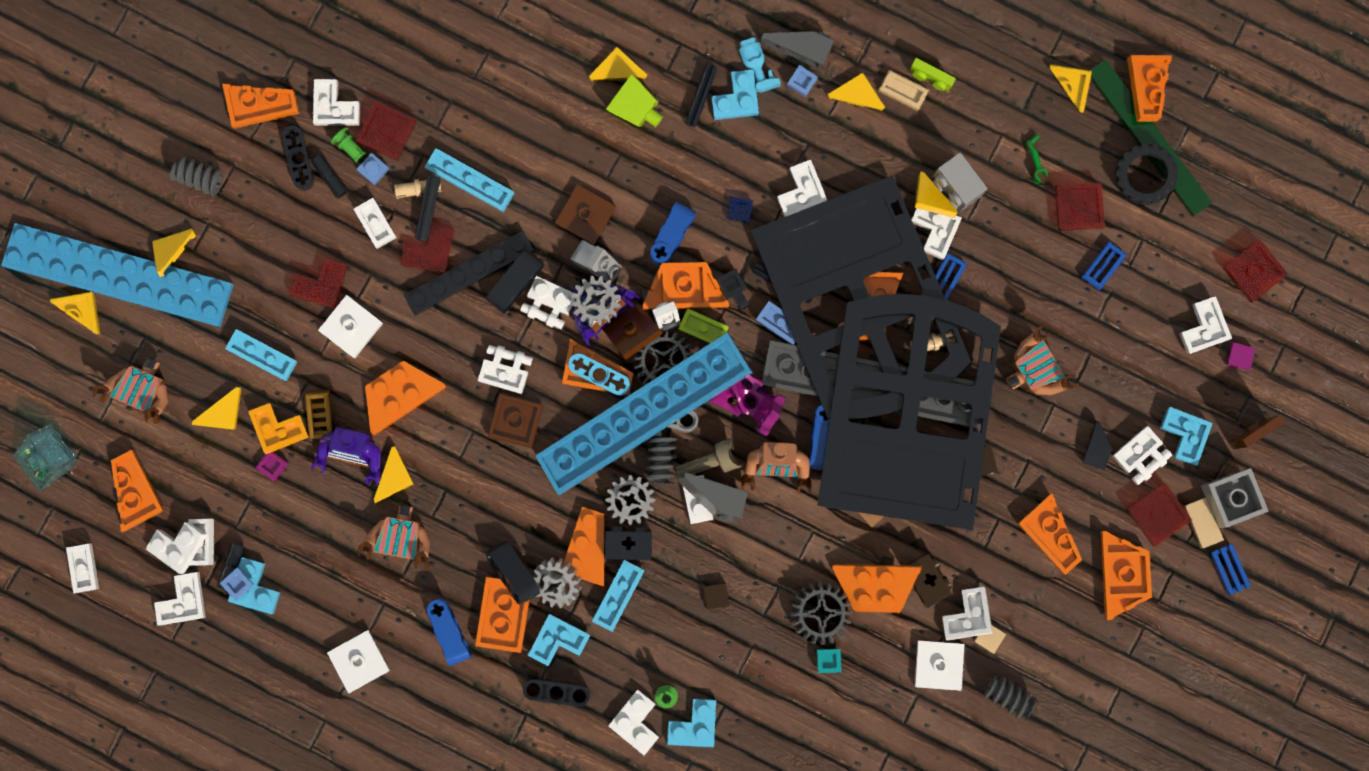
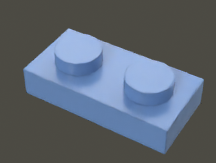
M768 301L756 321L789 344L794 345L795 339L788 327L783 310Z

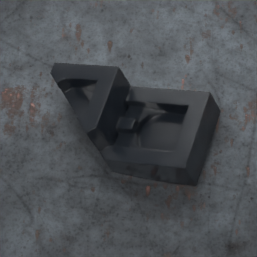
M1096 420L1089 436L1090 441L1082 458V463L1105 470L1112 447L1100 421Z

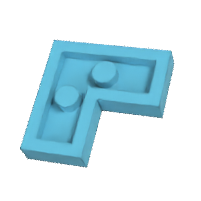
M754 69L731 72L733 94L712 96L714 120L759 115Z
M1167 407L1160 429L1181 437L1174 455L1175 459L1198 466L1213 423L1172 407Z
M241 557L239 567L255 585L238 600H234L230 595L228 602L268 614H274L280 592L259 586L265 563Z
M549 614L528 656L547 666L550 665L559 646L580 656L590 634Z
M693 699L692 722L669 721L668 745L714 747L716 700Z

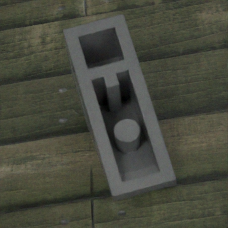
M814 31L763 33L760 44L822 70L834 40L826 33H816Z
M686 472L677 475L676 480L712 515L720 517V521L733 523L735 520L742 519L748 492Z

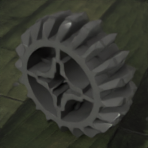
M665 330L664 337H657L647 344L644 349H640L637 352L641 356H634L633 360L641 364L635 365L634 369H642V372L637 377L639 379L644 376L647 377L643 381L644 385L656 379L655 376L661 371L670 370L671 367L676 366L672 359L678 350L682 354L683 361L694 354V352L686 353L691 348V345L686 344L682 346L685 341L684 337L676 341L677 333L674 332L672 338H668L669 331ZM662 343L673 345L665 352H660L654 348L655 345ZM648 352L656 360V364L650 373L645 365V358ZM658 356L662 358L669 356L668 362H670V366L663 364L659 367L658 363H660V360H658Z
M818 582V589L816 590L811 583L809 584L810 592H807L805 588L801 589V592L804 594L803 598L800 595H795V598L800 601L799 604L791 603L792 607L797 608V612H790V616H797L798 618L792 621V625L800 624L796 632L799 634L803 630L806 631L803 635L804 640L812 635L811 643L813 644L816 643L817 637H820L821 645L825 644V637H828V641L833 643V634L838 639L842 638L838 631L841 629L847 632L848 629L843 624L844 622L848 624L852 622V620L845 618L846 614H853L852 610H845V607L850 606L851 602L846 601L843 603L842 600L847 595L842 593L838 596L839 587L834 588L833 592L830 591L831 583H827L826 589H823V583ZM824 594L831 596L837 602L839 609H829L826 606ZM817 595L816 606L810 610H803L807 600ZM821 606L823 610L833 612L824 616L822 624L819 616L810 614L816 613V610H819L818 608ZM839 616L837 624L826 632L827 620L830 617ZM803 617L815 618L818 632L809 629Z

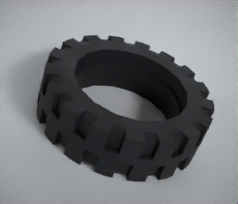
M1144 143L1132 147L1121 157L1115 172L1116 184L1125 198L1136 204L1149 205L1157 203L1167 197L1174 189L1178 179V167L1174 157L1168 153L1167 149L1159 147L1157 144ZM1141 156L1157 158L1163 163L1166 170V178L1163 185L1151 193H1142L1135 190L1127 178V170L1130 164Z

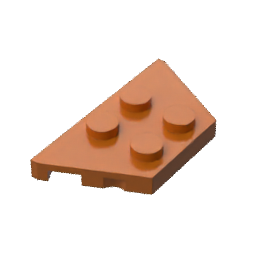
M707 262L661 263L642 304V310H654L661 303H671L673 301L677 309L728 308L729 302L725 300Z
M400 362L365 386L370 433L375 436L447 388L446 385L407 362Z
M1100 531L1105 620H1112L1117 615L1132 609L1135 605L1152 598L1150 552L1107 531Z
M834 564L832 569L848 600L851 602L854 611L900 613L922 570V566Z

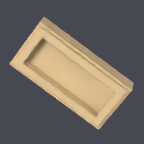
M891 70L888 71L879 89V92L916 111L920 109L929 91Z
M1202 498L1183 506L1200 549L1224 540L1207 498Z

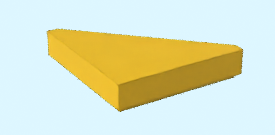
M616 47L589 76V79L591 81L608 79L627 80L631 74L636 78L646 79L647 74Z
M1050 65L1051 71L1081 113H1084L1092 71Z
M863 73L827 95L829 99H836L853 105L879 109L880 111L885 108Z
M920 172L915 208L955 218L957 209L924 172Z
M193 229L152 241L156 270L160 277L165 275V269L171 262H175L185 250L184 246L190 239L195 238L196 235Z
M93 292L50 299L52 304L90 329L93 333L100 334Z
M236 387L193 420L192 425L236 430L241 388Z
M395 446L390 450L374 497L375 503L414 485Z

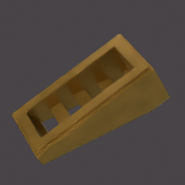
M330 390L307 392L305 400L310 439H321L323 435L333 433ZM324 398V402L313 403L312 400ZM325 408V412L313 413V409ZM326 417V421L314 422V418ZM327 426V430H314V427Z

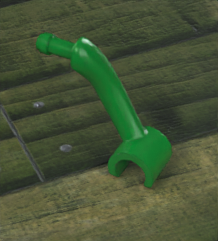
M1035 134L1025 144L1036 168L1032 176L1033 181L1040 184L1041 180L1038 178L1037 173L1047 177L1048 172L1042 168L1038 151L1033 145L1039 139V135Z

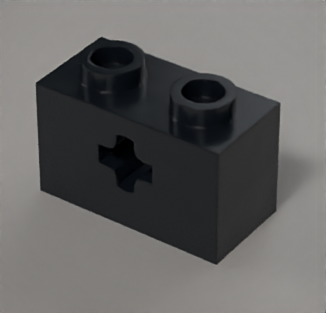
M611 527V531H606L605 559L652 560V532H647V528L634 527V532H624L625 527ZM627 537H631V541H635V546H631V550H627L626 546H622V541H626Z

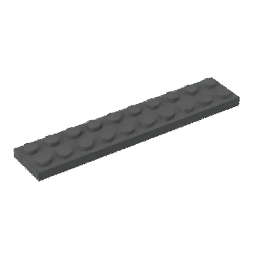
M770 340L762 378L763 386L818 397L798 346ZM824 351L821 353V358L832 385L835 387L839 354ZM861 358L856 359L857 368L882 372L879 362ZM899 366L902 375H906L908 368ZM924 371V376H926L930 372ZM956 377L949 382L967 386L975 385V381ZM854 386L851 399L888 394L890 391ZM928 397L920 401L918 417L969 427L971 416L970 404ZM901 409V410H898V411H895V413H900V414H901L902 409ZM974 418L973 428L981 430L982 418Z

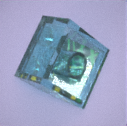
M51 424L28 434L13 455L39 492H42L69 472L77 461L73 451L66 446L59 432L55 431Z

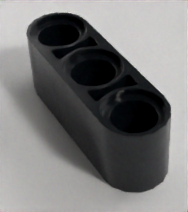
M526 249L490 291L486 300L502 314H505L545 264Z
M507 541L485 552L489 564L517 604L521 605L540 594L537 582Z
M532 678L523 686L524 696L531 701L582 707L588 703L591 696L590 690L586 685ZM531 683H536L540 687V693L536 696L528 692V686ZM554 686H559L563 690V696L559 699L551 695V688ZM577 689H581L586 693V699L582 702L576 701L573 694Z

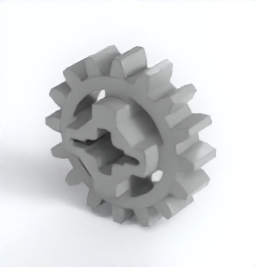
M591 276V282L583 279L582 287L575 286L578 294L573 293L571 295L572 298L576 299L571 305L572 307H578L574 313L576 316L582 314L581 322L588 319L590 326L593 325L594 321H597L598 325L602 326V320L605 319L606 322L610 323L609 316H617L614 309L621 308V305L616 303V301L621 299V296L614 294L618 288L617 286L610 287L611 280L604 283L603 276H600L598 281H595V278ZM595 286L602 287V288H604V290H602V291L594 290L593 287H595ZM586 292V301L581 304V297ZM592 297L601 298V304L599 306L595 303L591 305L593 302ZM612 298L611 306L607 311L605 307L606 301ZM588 312H598L599 316L590 315Z
M629 475L628 481L620 477L621 483L618 485L616 482H613L612 484L615 489L607 490L611 494V498L605 499L606 502L611 503L607 510H614L615 513L612 515V518L620 516L621 524L625 519L628 520L629 525H632L635 519L640 524V517L643 516L648 519L647 510H654V508L649 506L650 503L655 502V499L649 496L654 491H647L646 488L649 483L646 482L642 485L641 477H638L636 481H633L632 475ZM626 485H632L629 491L624 493L619 491ZM640 488L645 493L646 502L640 500L638 496ZM631 494H634V499L641 505L631 504L630 507L626 506L627 502L620 496L630 497ZM615 498L620 500L623 505L621 512L616 507ZM636 508L642 509L637 515L629 516L631 510Z
M551 558L548 562L544 560L534 570L533 578L540 589V594L536 597L542 596L543 604L549 601L550 607L557 603L559 608H562L564 604L569 606L578 597V592L582 588L578 584L581 577L575 576L578 570H571L570 562L564 565L562 558L557 563L554 558Z

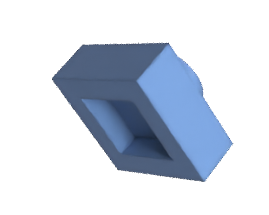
M799 65L788 81L787 86L806 97L817 81L818 76Z
M372 153L357 168V171L374 186L389 170V167Z
M237 567L220 583L234 600H238L255 585L240 567Z

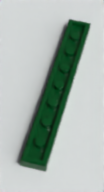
M1105 59L1089 70L1092 71L1091 81L1139 145L1144 143L1157 144L1159 147L1167 149L1168 153L1174 157L1178 167V179L1173 192L1193 217L1209 206L1212 201L1154 123L1136 122L1133 95L1108 61ZM1148 156L1165 179L1166 170L1163 163L1155 157Z

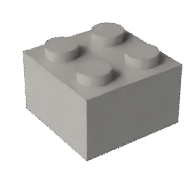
M961 153L939 167L932 177L933 183L944 193L958 213L978 200L988 189Z
M1251 468L1242 469L1201 485L1219 528H1227L1268 512Z

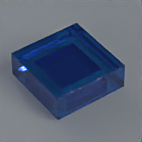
M731 197L727 220L749 224L753 200Z

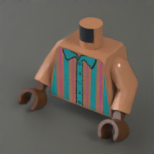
M1045 325L1039 326L1035 333L1024 339L1014 354L1015 362L1011 364L1015 373L1006 378V382L1012 390L1023 385L1027 392L1033 391L1036 395H1054L1065 391L1066 388L1073 389L1079 386V384H1070V378L1076 375L1072 374L1065 377L1044 340L1051 334V332L1047 335L1040 333V329Z
M149 358L146 359L142 370L133 366L124 368L103 385L95 386L92 397H95L96 394H102L99 399L100 402H105L107 394H110L109 397L143 411L145 422L150 417H153L154 424L159 423V415L168 403L165 380L154 376L160 363Z
M765 442L759 449L749 453L745 467L746 474L741 477L742 490H744L745 485L751 484V491H754L755 479L753 475L800 477L798 480V493L801 494L802 487L808 488V494L811 493L812 481L808 478L810 477L809 458L803 452L798 451L796 444Z
M400 505L397 518L386 517L385 520H380L369 532L364 543L358 546L357 555L360 556L362 551H367L366 559H370L373 549L375 553L412 559L416 569L420 562H424L425 569L429 567L430 541L426 530L421 527V523L411 521L413 507Z

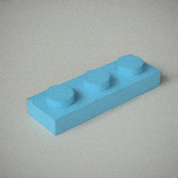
M237 329L225 348L286 382L297 364L296 360Z
M624 560L592 622L613 632L645 570Z

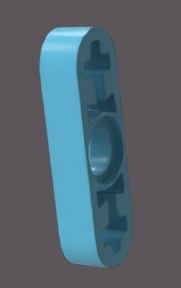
M575 354L569 359V369L573 374L617 396H623L628 393L630 382L626 376L583 354ZM583 359V364L587 367L590 366V363L594 364L589 371V376L584 375L587 371L583 368H579L578 371L575 370L574 360L579 361ZM598 368L606 372V377L602 381H596L593 378V372ZM610 373L614 374L612 379L617 382L623 379V384L626 388L616 391V386L612 383H609V387L605 386L610 378Z

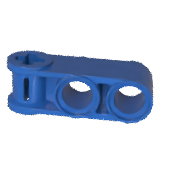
M677 201L675 202L667 221L661 227L657 239L651 248L650 257L654 265L660 267L661 263H668L675 250L679 247L686 230L690 227L696 211ZM662 250L664 251V256H661L659 259L657 258V253H660Z
M822 405L815 410L811 432L809 466L812 470H822L830 419L825 421L823 416L819 415V413L824 411Z
M436 599L430 602L427 607V614L448 665L452 666L471 658L470 649L462 636L461 628L453 615L449 603L444 599ZM436 603L438 606L444 607V610L441 611L442 616L433 611L436 608Z

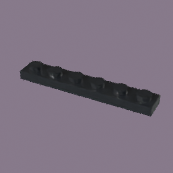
M521 231L410 291L404 297L413 314L417 316L514 263L526 249L531 253L534 252V249L524 231Z

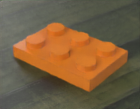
M486 577L475 646L522 653L530 600L521 605L517 604L500 579Z

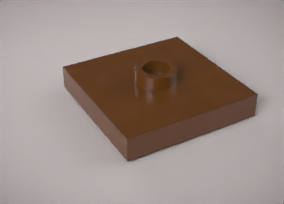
M577 184L555 224L595 246L617 207Z
M639 303L602 329L625 360L663 334L648 313L642 310V306Z
M499 393L487 437L532 449L544 405Z
M1281 415L1265 418L1259 423L1258 421L1254 422L1246 428L1247 431L1230 441L1229 445L1232 449L1249 447L1284 424L1285 420Z

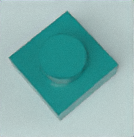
M817 649L818 673L841 672L840 649Z

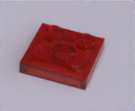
M375 101L356 142L398 161L417 120Z
M1102 183L1055 186L1058 231L1105 228Z
M1260 239L1223 267L1224 271L1250 303L1257 300L1288 275Z
M1162 483L1127 508V511L1153 547H1156L1192 521L1166 483Z

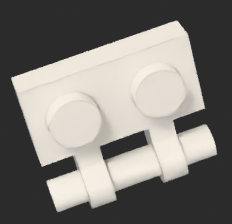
M536 276L527 295L528 298L534 300L532 306L523 303L520 311L528 314V317L532 319L537 318L546 322V325L551 328L555 326L562 330L565 321L559 319L558 316L560 313L569 316L573 308L571 303L575 302L576 299L571 296L573 292ZM543 304L552 308L553 311L551 314H548L539 309Z
M489 345L487 354L494 355V360L492 362L484 359L478 382L522 394L528 372L520 370L522 364L531 366L533 357L527 356L521 351L516 353L506 350L504 346L498 345L496 347ZM502 358L514 361L513 367L501 364Z
M1146 426L1113 454L1112 457L1126 473H1130L1134 468L1136 469L1138 474L1132 480L1135 484L1139 485L1142 481H1147L1151 478V474L1158 467L1162 468L1167 464L1166 460L1172 454L1167 449L1162 453L1158 452L1157 448L1163 442L1149 426ZM1150 455L1153 460L1145 467L1141 462Z

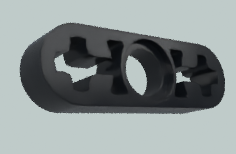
M288 126L284 129L282 138L292 182L299 190L307 191L314 185V175L305 136L299 127ZM291 132L299 135L296 137V144L299 147H294L293 141L288 139L292 135ZM298 152L303 153L304 161L300 164L293 163V155ZM295 169H302L305 177L309 178L305 181V185L298 182L301 179V174L298 170L295 171Z

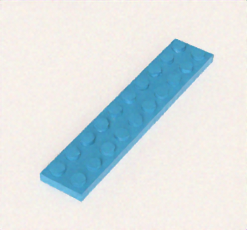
M17 223L14 224L1 265L8 269L220 328L234 284L172 266H168L164 271L165 275L160 277L154 261Z
M726 333L535 456L556 493L561 495L753 372L729 333Z

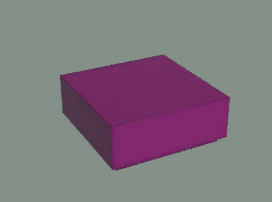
M1234 342L1231 343L1226 365L1249 371L1255 348Z
M275 452L266 454L255 468L275 482L289 463Z

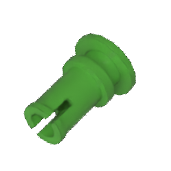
M343 128L335 134L331 144L333 145L337 142L339 144L338 148L343 149L357 163L365 156L366 152L352 140L351 134H346L348 128Z
M670 685L659 687L655 694L657 704L663 708H671L678 699L676 689Z

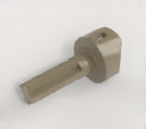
M733 438L716 443V450L713 454L677 465L675 467L677 475L685 472L693 475L718 465L722 467L724 472L742 467V463L731 452L730 446Z

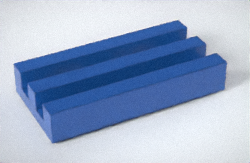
M1110 241L1107 242L1081 278L1100 291L1127 254ZM1110 248L1112 252L1093 277H1090L1089 274ZM1118 254V259L1098 283L1096 281L1113 257Z
M949 253L946 254L935 274L938 280L948 260L953 261L939 285L942 291L956 264L960 265L944 294L945 300L949 298L967 263Z
M1233 544L1210 552L1228 595L1251 587ZM1227 550H1228V552H1229V554H1230V557H1231V559H1232V561H1233V564H1234V566H1235V568H1236V571H1237V573H1238V575H1239V577H1240V580H1241V582H1242L1241 585H1240V582H1239V580H1238V578H1237V575H1236V573H1235V571H1234V568H1233V566H1232V564H1231V562H1230V559H1229V557H1228V555H1227V552H1226ZM1220 553L1225 562L1227 570L1232 578V581L1235 585L1234 588L1231 587L1225 570L1218 557V554Z

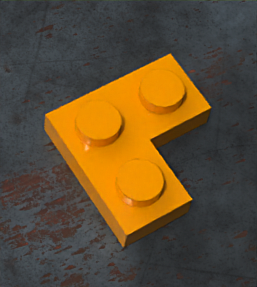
M270 403L248 411L265 455L309 438L300 415L278 423Z

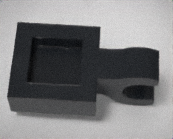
M736 268L716 279L726 300L733 297L740 312L748 308L749 304L742 293L747 290V287Z

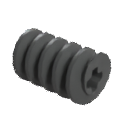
M186 155L174 163L170 172V179L172 181L186 184L189 188L194 187L197 191L202 190L205 194L211 193L213 197L218 194L222 184L221 169H217L213 173V166L210 165L204 170V162H201L196 167L197 160L192 159L188 163V156Z
M667 437L649 439V443L655 447L648 449V452L654 456L647 458V461L653 464L647 467V471L653 474L646 476V480L654 484L674 485L673 482L668 481V478L675 477V474L669 472V469L676 467L675 464L670 463V460L676 458V455L671 454L670 451L677 449V446L672 445L671 442L678 439Z
M997 674L989 683L984 699L992 695V704L1001 701L1000 709L1009 706L1007 712L1009 715L1016 711L1015 719L1018 720L1021 716H1024V720L1028 719L1037 704V698L1035 696L1030 697L1027 691L1021 693V687L1016 686L1013 688L1014 683L1012 681L1006 683V678L1004 676L998 678Z

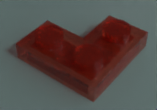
M431 225L427 247L405 243L400 265L444 274L447 271L455 230Z
M325 259L318 280L296 274L290 296L335 309L348 266Z

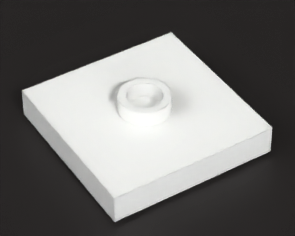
M346 295L318 331L355 359L383 323Z
M370 630L327 652L348 694L391 671Z
M917 640L914 687L962 691L964 644Z

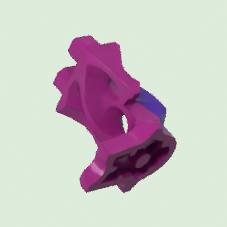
M749 374L710 399L709 402L721 406L736 416H739L741 413L752 416L758 423L755 428L757 432L767 436L781 414L786 397L767 393L761 388L764 383L758 377ZM748 396L755 398L756 404L754 406H750L746 402ZM728 398H735L737 400V403H729Z

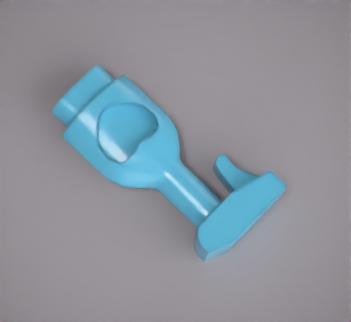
M755 37L741 41L739 43L741 47L739 51L745 66L751 70L754 69L757 80L756 92H765L781 85L780 79L774 77L772 70L768 71L769 79H765L762 70L764 54L760 43L756 42Z

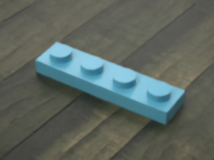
M435 148L425 165L426 170L503 213L515 194L512 190Z

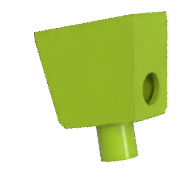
M632 74L606 108L609 112L638 127H641L647 121L656 128L663 119V116L654 110L659 101Z

